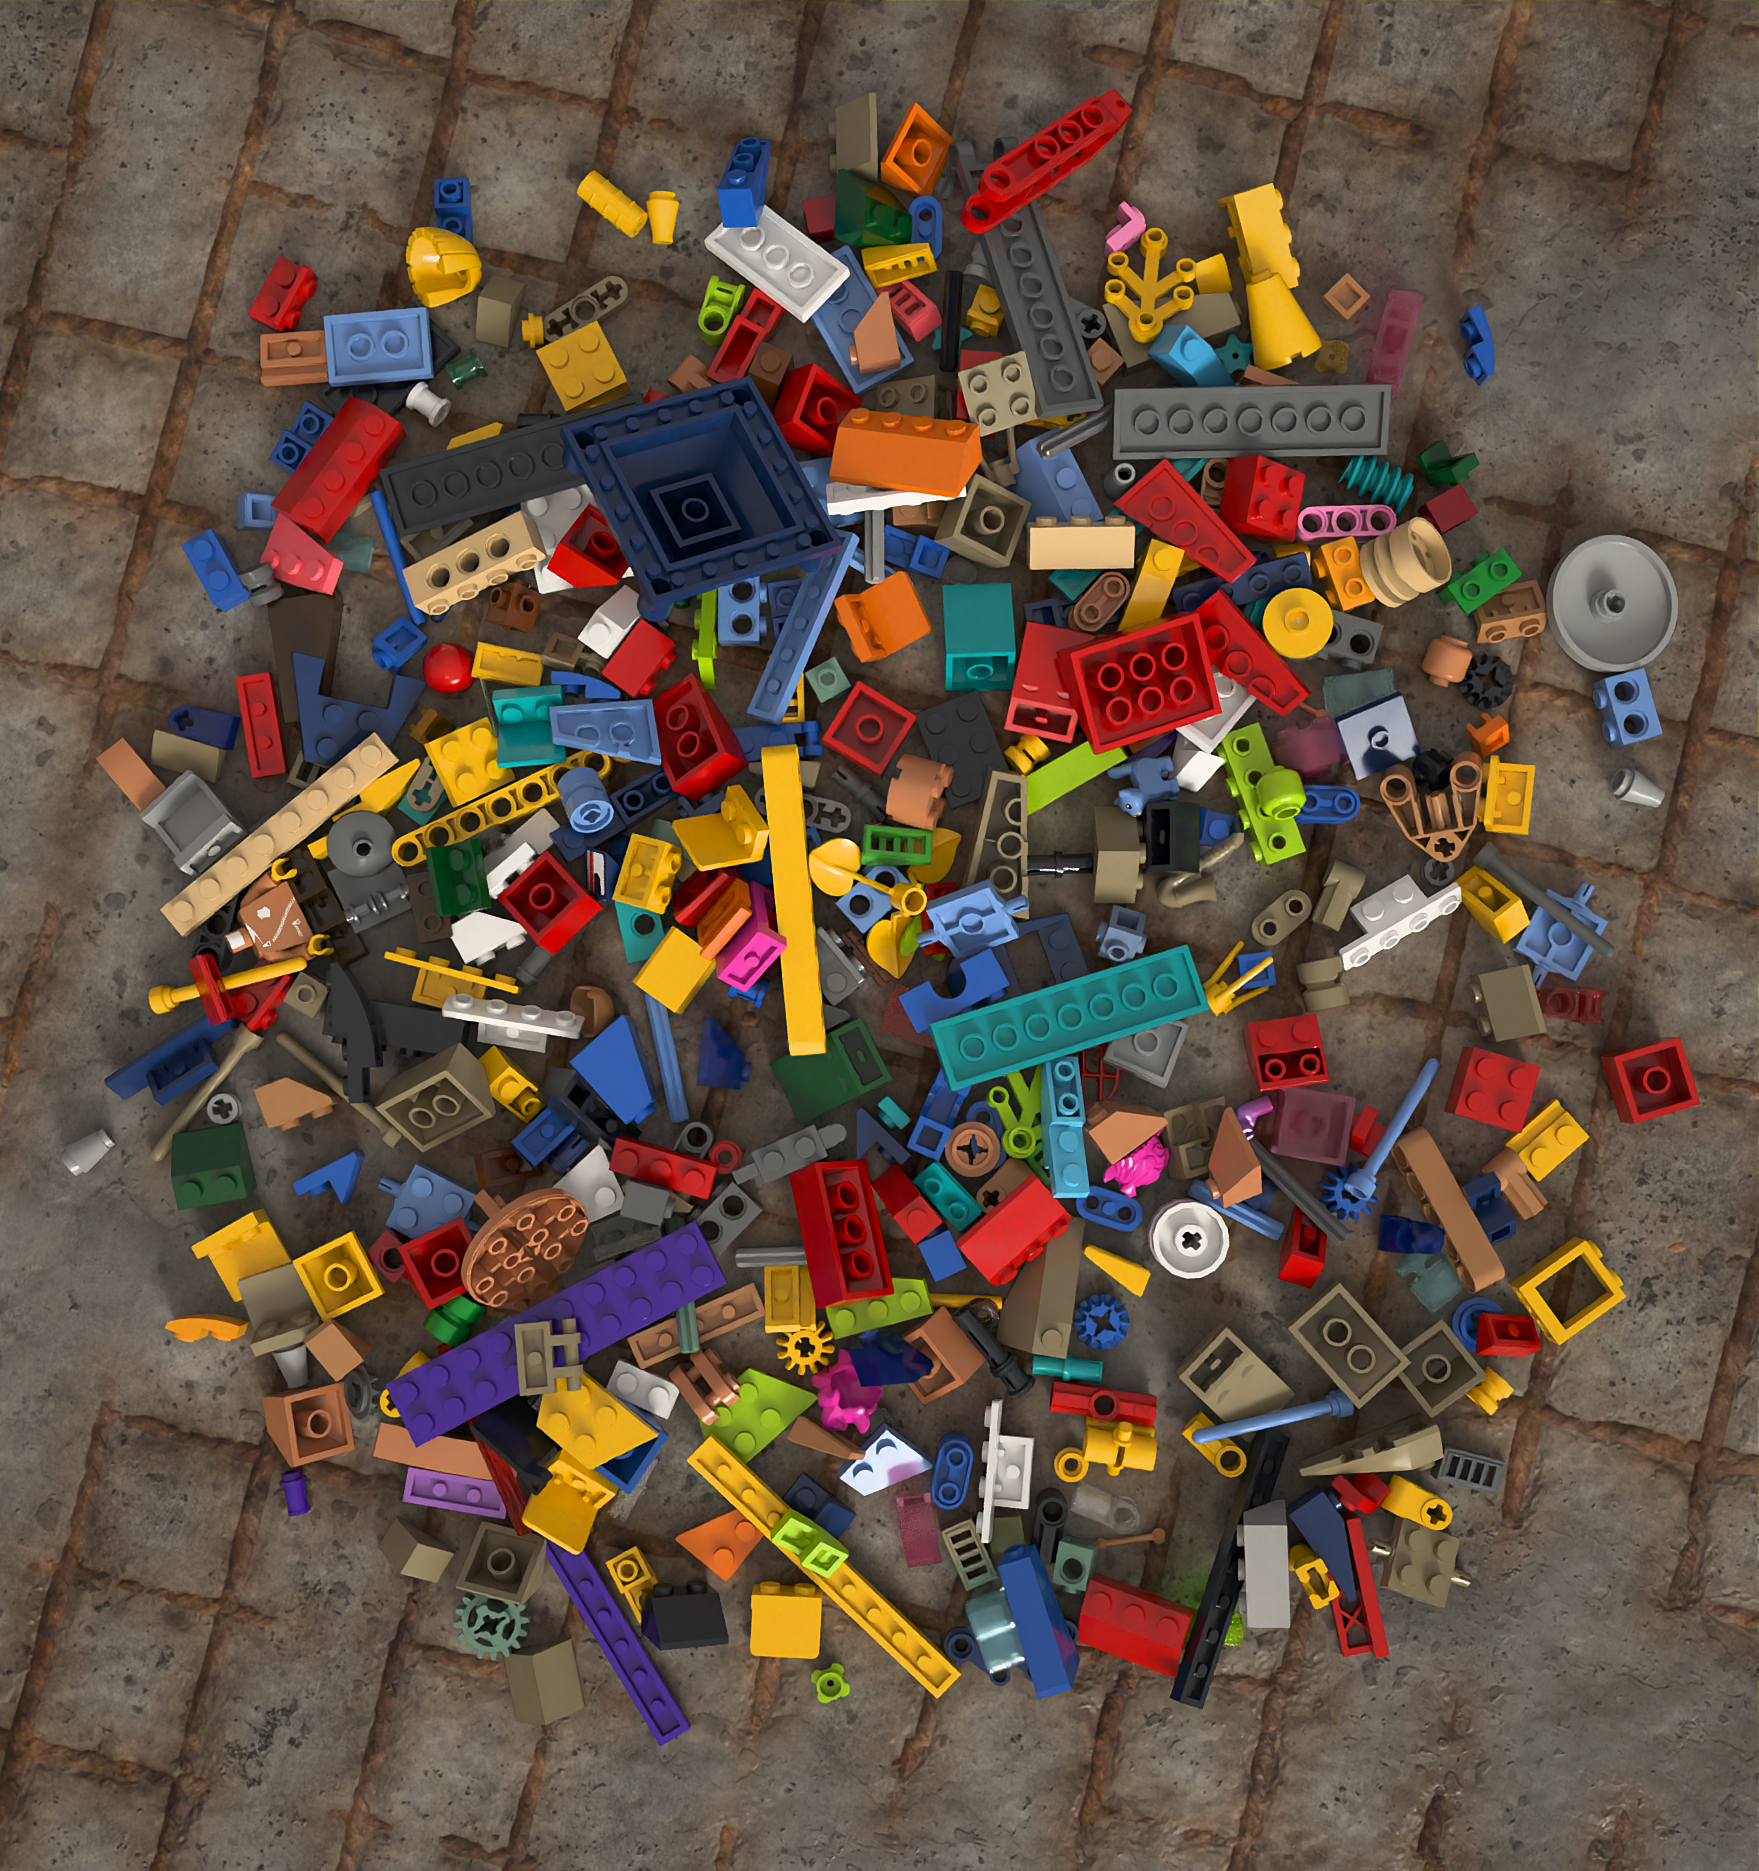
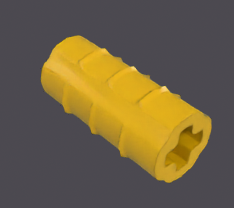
M593 170L581 182L577 190L578 196L628 237H635L644 227L648 219V213L639 207L635 201H632L623 194L622 190L612 185L609 179L606 180Z

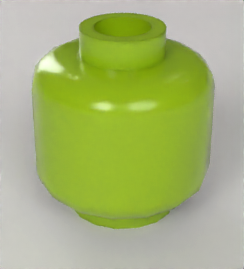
M1274 766L1267 769L1264 773L1265 775L1258 780L1256 785L1257 794L1264 813L1273 816L1276 820H1285L1298 815L1301 811L1300 808L1306 802L1305 791L1298 772L1292 769H1285L1284 766Z

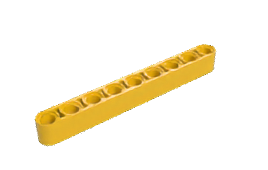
M797 744L762 747L761 757L767 821L770 828L769 842L778 933L786 937L787 947L780 954L789 1050L791 1056L826 1053V1035L811 877L807 866L808 846Z

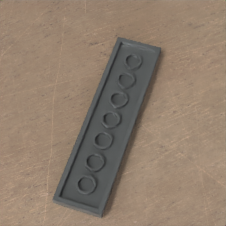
M1337 383L1113 387L1111 458L1113 460L1232 458L1261 455L1263 457L1387 455L1392 384Z

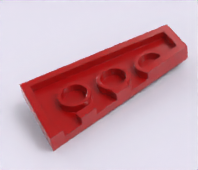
M1166 458L1113 503L1115 509L1169 545L1185 550L1184 555L1229 585L1257 562L1255 556Z
M1222 588L1194 611L1199 614L1210 663L1221 670L1220 673L1230 680L1233 679L1247 689L1248 693L1279 715L1284 717L1312 693Z

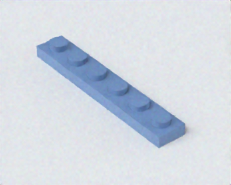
M835 529L843 544L841 551L830 555L826 566L821 571L814 573L806 572L746 713L751 717L776 725L781 724L860 540L854 533Z

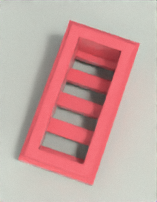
M909 280L874 289L877 296L881 292L888 291L890 297L898 289L903 288L893 298H889L892 316L915 341L920 342L942 324V318L937 306Z

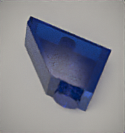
M877 1329L866 1331L859 1335V1341L848 1348L861 1387L914 1383L934 1367L930 1358L894 1331L880 1333Z

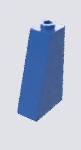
M1023 1544L1013 1545L1004 1551L997 1567L1038 1699L1072 1690L1080 1657L1036 1545L1032 1544L1025 1547Z

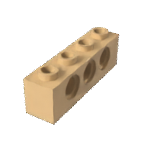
M520 510L403 569L402 572L414 606L431 616L446 612L449 606L461 600H469L476 597L479 591L491 585L504 583L509 576L521 570L534 568L539 561L547 558L548 555L536 522ZM509 547L507 554L502 557L504 550ZM479 562L477 569L473 571L475 564ZM450 576L448 583L444 586L445 580Z

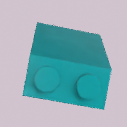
M990 582L987 584L956 583L953 585H942L945 692L1012 690L1016 648L1011 583Z

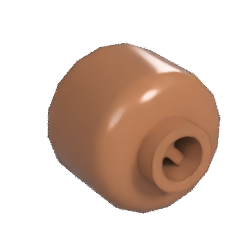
M1442 634L1441 639H1433L1429 644L1421 666L1424 672L1430 674L1428 681L1444 687H1448L1449 682H1461L1472 658V652L1467 649L1468 643Z

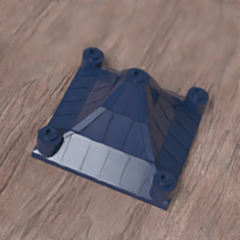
M751 375L561 426L559 435L565 445L562 455L563 466L570 473L583 476L590 492H592L594 500L603 517H605L609 529L616 542H618L620 550L641 588L637 599L638 612L649 621L658 622L667 619L672 612L674 603L693 595L706 593L722 586L738 583L748 578L767 574L773 570L797 564L799 568L806 572H819L826 566L830 555L841 551L843 544Z

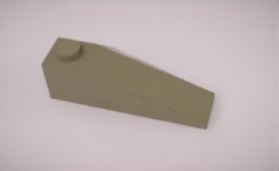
M1071 1215L1073 1219L1068 1222V1229L1058 1238L1054 1239L1051 1237L1042 1246L1043 1251L1034 1260L1029 1262L1026 1260L1011 1291L1002 1304V1310H1000L996 1339L1000 1344L1033 1354L1066 1359L1073 1319L1085 1218Z

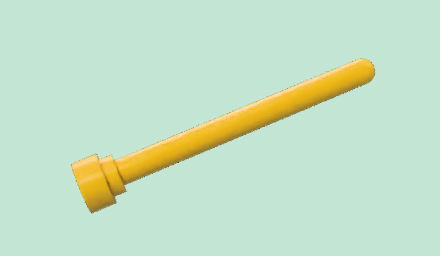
M297 957L223 976L222 980L226 990L302 971L306 968L307 962L303 957ZM196 984L177 989L174 986L161 985L153 987L149 991V1003L156 1014L173 1011L180 1002L200 997Z

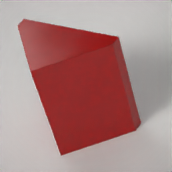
M737 865L705 871L697 869L673 891L674 918L683 925L697 929L696 925L736 878L747 884L749 882Z
M462 1217L397 1247L410 1285L428 1311L467 1292L462 1282L461 1268L466 1250L473 1238Z

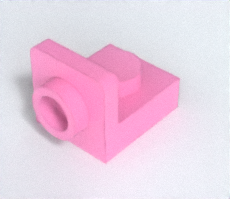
M1125 201L1118 206L1116 218L1121 224L1114 227L1105 238L1107 241L1103 254L1107 258L1113 252L1125 253L1141 240L1146 228L1142 213L1136 207H1130Z

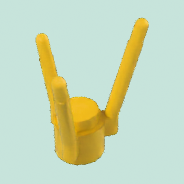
M1239 941L1212 977L1202 984L1210 1010L1216 1016L1222 1011L1226 1015L1234 1007L1267 991L1269 986L1258 987L1233 999L1236 997L1233 992L1273 962L1271 956L1257 964L1230 986L1224 981L1217 984V981L1243 948L1244 942Z

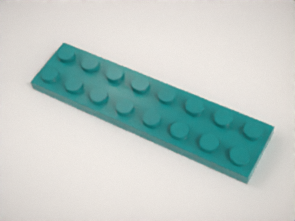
M1186 944L928 1025L949 1092H953L1202 1013L1210 1008L1190 950Z

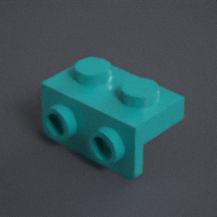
M932 1159L912 1181L959 1232L983 1212L982 1206L935 1159Z

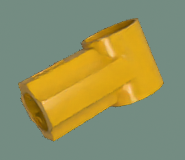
M1200 1411L1185 1425L1181 1434L1221 1474L1227 1477L1240 1475L1246 1468V1456L1240 1447L1229 1437L1203 1444H1196L1192 1440L1194 1431L1216 1426ZM1230 1450L1235 1451L1238 1455L1236 1464L1232 1467L1222 1466L1220 1463L1222 1454Z

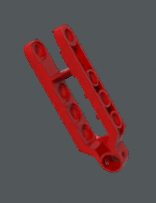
M1116 89L1108 91L1099 98L1093 95L990 164L978 181V191L967 199L961 209L960 219L963 226L975 234L986 233L1089 163L1122 128L1134 111L1133 108ZM971 210L980 211L984 215L985 220H979L974 217Z

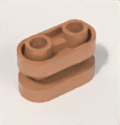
M1114 571L1101 575L1069 612L1066 620L1067 628L1096 634L1127 599L1130 586L1126 577Z
M700 1346L699 1351L689 1355L694 1366L687 1370L679 1364L669 1373V1377L695 1414L705 1424L710 1426L720 1417V1413L715 1406L723 1401L727 1406L731 1407L741 1398L739 1390L742 1386L730 1372L725 1374L720 1367L723 1360L712 1347L705 1349ZM702 1376L712 1388L708 1395L697 1382Z

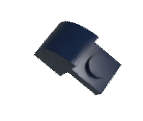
M1494 1171L1484 1176L1482 1174L1473 1176L1460 1188L1491 1245L1516 1233V1218L1501 1198V1182Z

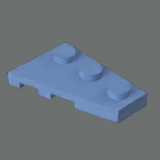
M652 699L549 707V721L553 744L661 765Z

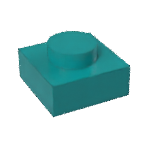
M888 1095L877 1103L882 1109L877 1115L891 1129L897 1125L902 1130L911 1121V1118Z

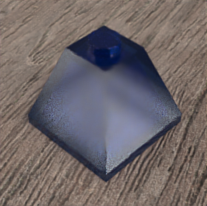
M705 1016L696 1085L742 1089L743 1082L749 1083L752 1062H746V1053L717 1016Z

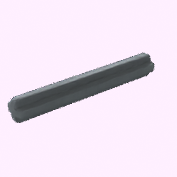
M1252 1137L1248 1140L1261 1165V1171L1335 1244H1341L1349 1236V1230L1256 1138Z

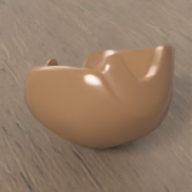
M577 986L572 993L570 1012L585 1017L584 1026L581 1031L583 1037L597 1038L613 1023L615 1009L611 997L603 988L596 986Z

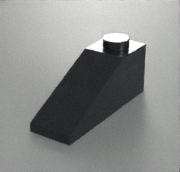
M554 1067L535 1094L557 1116L612 1154L616 1138L619 1134L638 1139L642 1133L632 1122L625 1124L577 1070Z

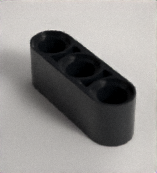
M245 887L199 925L191 959L201 954H207L210 950L214 949L218 955L216 964L219 972L223 973L230 967L234 954L230 951L224 935L241 928L237 915L238 911L241 910L240 902L248 892V887ZM223 916L226 920V928L222 933L218 934L215 931L214 923L218 917Z

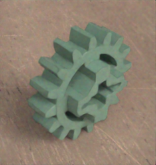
M467 1592L462 1598L466 1605H459L455 1613L462 1617L454 1622V1627L462 1628L463 1630L457 1637V1640L463 1641L467 1639L469 1643L465 1651L470 1652L473 1648L478 1649V1659H481L486 1652L490 1653L492 1661L497 1659L499 1651L505 1657L510 1656L512 1646L519 1649L523 1643L520 1636H527L530 1630L529 1627L523 1625L531 1619L530 1613H523V1610L528 1605V1601L523 1605H518L500 1600L505 1603L503 1604L495 1601V1598L476 1593L472 1595ZM476 1605L478 1618L471 1623V1612ZM488 1616L491 1619L501 1618L497 1625L495 1622L484 1623ZM515 1618L514 1631L509 1636L510 1630L507 1624Z

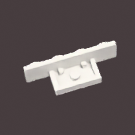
M545 808L540 809L483 859L490 899H498L497 897L510 886L509 883L514 878L521 875L539 856L554 844L549 837V833L561 826ZM473 912L457 915V917L461 920Z
M1407 874L1349 908L1350 915L1365 935L1339 950L1343 968L1348 970L1353 966L1363 965L1372 955L1380 950L1392 948L1404 936L1411 932H1419L1430 921L1440 915H1448L1455 911L1462 902L1461 887L1455 882L1427 898Z
M464 993L449 994L442 1008V1016L479 1022L477 1042L545 1053L547 1049L549 1034L578 1039L585 1017L575 1015L570 1011L555 1012L543 1010L535 1005L520 1006L508 1004L499 999H478Z
M1003 1399L992 1400V1406H986L984 1425L985 1427H990L989 1441H984L982 1447V1462L987 1463L986 1477L981 1476L979 1484V1498H984V1511L978 1512L976 1533L982 1534L981 1543H989L992 1540L995 1506L1029 1509L1034 1438L1000 1434Z

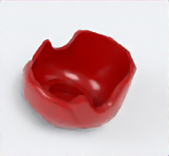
M442 643L433 646L423 658L422 675L427 686L438 693L446 695L469 690L476 680L475 677H471L475 656L472 651L455 643Z

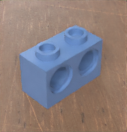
M760 576L718 588V642L720 646H761V637H767V616H761V603H767V582H761ZM741 585L749 586L752 589L751 596L746 600L735 598L734 591L737 587ZM740 619H748L752 622V628L746 634H738L734 631V625Z
M1644 668L1608 677L1594 683L1593 700L1595 706L1601 709L1604 720L1602 732L1606 741L1610 742L1612 749L1663 734ZM1616 685L1624 689V701L1619 700L1615 696L1614 689ZM1625 718L1633 721L1635 726L1633 734L1625 730Z
M867 865L861 871L865 877L874 881L879 874L888 873L894 878L895 885L900 882L910 884L895 866ZM860 881L856 885L852 884L851 890L846 895L838 896L839 900L835 903L863 935L893 908L890 903L889 894ZM863 896L869 901L870 907L865 914L857 915L850 910V902L854 897Z

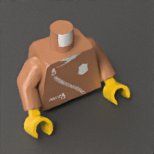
M289 858L276 860L272 864V870H269L254 882L241 900V910L238 911L237 915L241 928L224 935L232 954L251 946L258 960L265 959L270 964L297 957H303L308 961L315 958L316 955L327 956L333 953L334 948L321 949V942L324 939L330 938V936L323 934L313 935L287 881L281 883V879L292 878L297 874L296 868L290 870L287 874L283 872L282 864L288 861Z

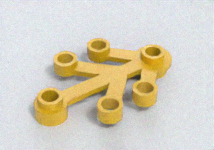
M1150 228L1141 237L1140 252L1146 258L1143 280L1128 267V256L1125 253L1113 252L1108 257V272L1118 276L1121 280L1112 279L1105 284L1104 298L1109 303H1114L1129 318L1128 329L1132 337L1141 343H1149L1155 340L1162 331L1163 322L1180 310L1189 309L1193 304L1194 292L1190 287L1179 286L1183 282H1190L1195 278L1197 265L1190 258L1180 259L1176 264V270L1157 282L1159 259L1165 256L1168 245V237L1160 228ZM1119 262L1122 265H1115L1113 263ZM1181 269H1189L1190 271L1184 272ZM1125 284L1141 299L1140 308L1125 295ZM1176 288L1173 292V299L1154 310L1155 301ZM1111 290H1118L1119 292L1112 293ZM1180 296H1184V297H1187L1188 299L1183 300V299H1180L1179 297H1180Z

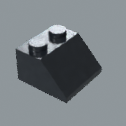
M691 1580L686 1583V1586L674 1587L671 1583H657L653 1585V1589L642 1590L641 1632L660 1651L729 1644V1636L719 1592L707 1584L706 1581Z

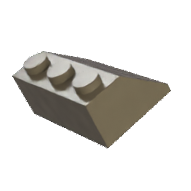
M460 1042L390 1079L375 1106V1109L421 1152H425L493 1117L496 1113L483 1064Z

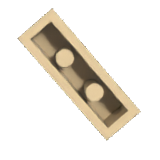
M1041 516L1036 517V522H1027V565L1030 570L1134 568L1135 526L1131 521H1126L1125 516H1105V521L1091 522V517L1072 516L1070 517V522H1057L1056 517Z

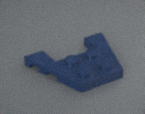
M291 651L290 658L291 665H293L294 690L297 697L303 760L334 766L374 732L390 747L425 688L426 682L421 679L393 673L386 708L320 695L318 691L325 659Z

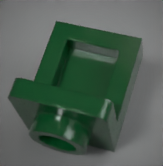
M1443 440L1436 441L1417 455V460L1429 486L1449 483L1450 486L1458 485L1469 478L1468 473L1480 465L1474 452L1451 457Z

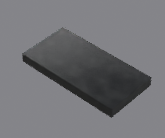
M412 300L403 309L419 308V306ZM429 317L435 377L461 352V349ZM433 378L332 387L327 382L316 393V396L335 415L338 414L351 396L370 402L391 417H394L406 406V400L411 390L419 382L428 384Z

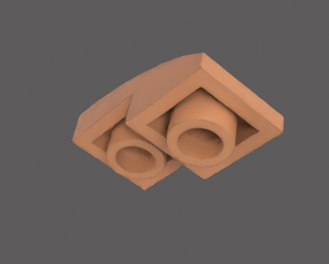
M124 737L96 757L99 764L141 812L148 807L150 802L167 789Z

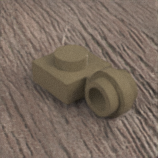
M554 631L542 653L541 664L574 673L579 665L582 666V672L585 676L600 680L604 678L601 672L609 663V660L603 658L597 652L584 653L585 643Z

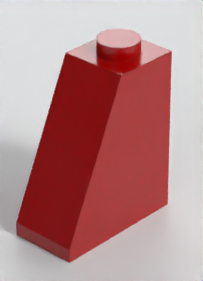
M898 1162L871 1183L892 1217L915 1245L942 1223L938 1211L912 1182Z

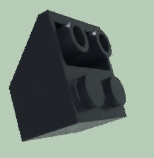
M1180 801L1146 803L1142 814L1139 815V821L1143 822V839L1139 842L1146 845L1145 864H1139V869L1143 870V876L1200 873V804Z

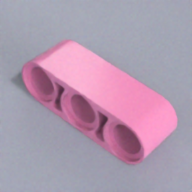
M1386 505L1308 507L1298 515L1294 538L1301 544H1328L1353 536L1356 543H1367L1386 532L1390 533L1396 526L1397 519L1394 511ZM1371 517H1378L1383 521V531L1372 527ZM1337 518L1348 520L1351 527L1350 531L1340 530L1336 523ZM1311 519L1317 526V532L1311 533L1303 528L1302 520Z

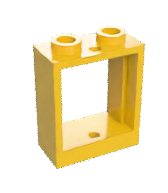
M1573 1237L1509 1284L1547 1339L1557 1345H1561L1626 1298V1295L1620 1288L1623 1282L1611 1268H1605L1600 1261L1603 1255L1591 1240L1586 1241ZM1581 1255L1607 1292L1561 1325L1535 1287Z

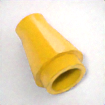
M668 191L650 192L649 200L646 201V207L652 231V243L672 244L679 208L676 194Z

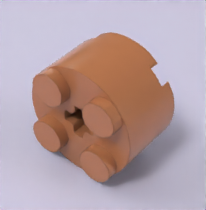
M905 753L896 768L902 769V772L897 779L892 778L886 803V814L890 816L887 819L923 830H934L938 818L943 819L947 810L948 799L943 798L944 789L950 786L954 769L941 762Z

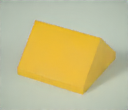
M672 926L632 982L674 1013L682 1015L716 968L715 958L710 961L700 956V951L703 948L699 946V943Z
M354 1230L336 1237L292 1261L323 1323L329 1318L333 1319L385 1293Z

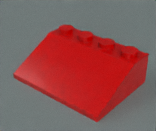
M1180 611L1056 651L1065 688L1094 755L1222 713L1198 612Z

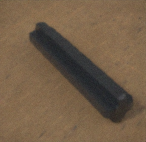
M958 270L946 271L944 284L939 369L942 372L950 373L956 372L958 369L963 272Z

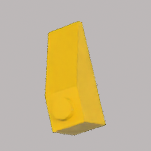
M1154 539L1144 548L1116 632L1160 618L1173 587L1185 550Z

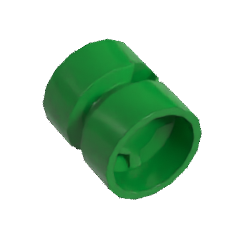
M467 1291L443 1303L442 1307L437 1306L433 1308L423 1322V1326L442 1342L457 1347L463 1344L471 1333L469 1323L476 1324L488 1305L478 1302Z

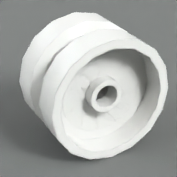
M1190 1198L1173 1199L1160 1206L1151 1217L1147 1230L1148 1246L1154 1258L1172 1274L1187 1279L1201 1278L1215 1271L1224 1261L1229 1247L1228 1229L1222 1217L1208 1205ZM1188 1231L1192 1234V1239L1188 1243H1183L1185 1239L1182 1236Z

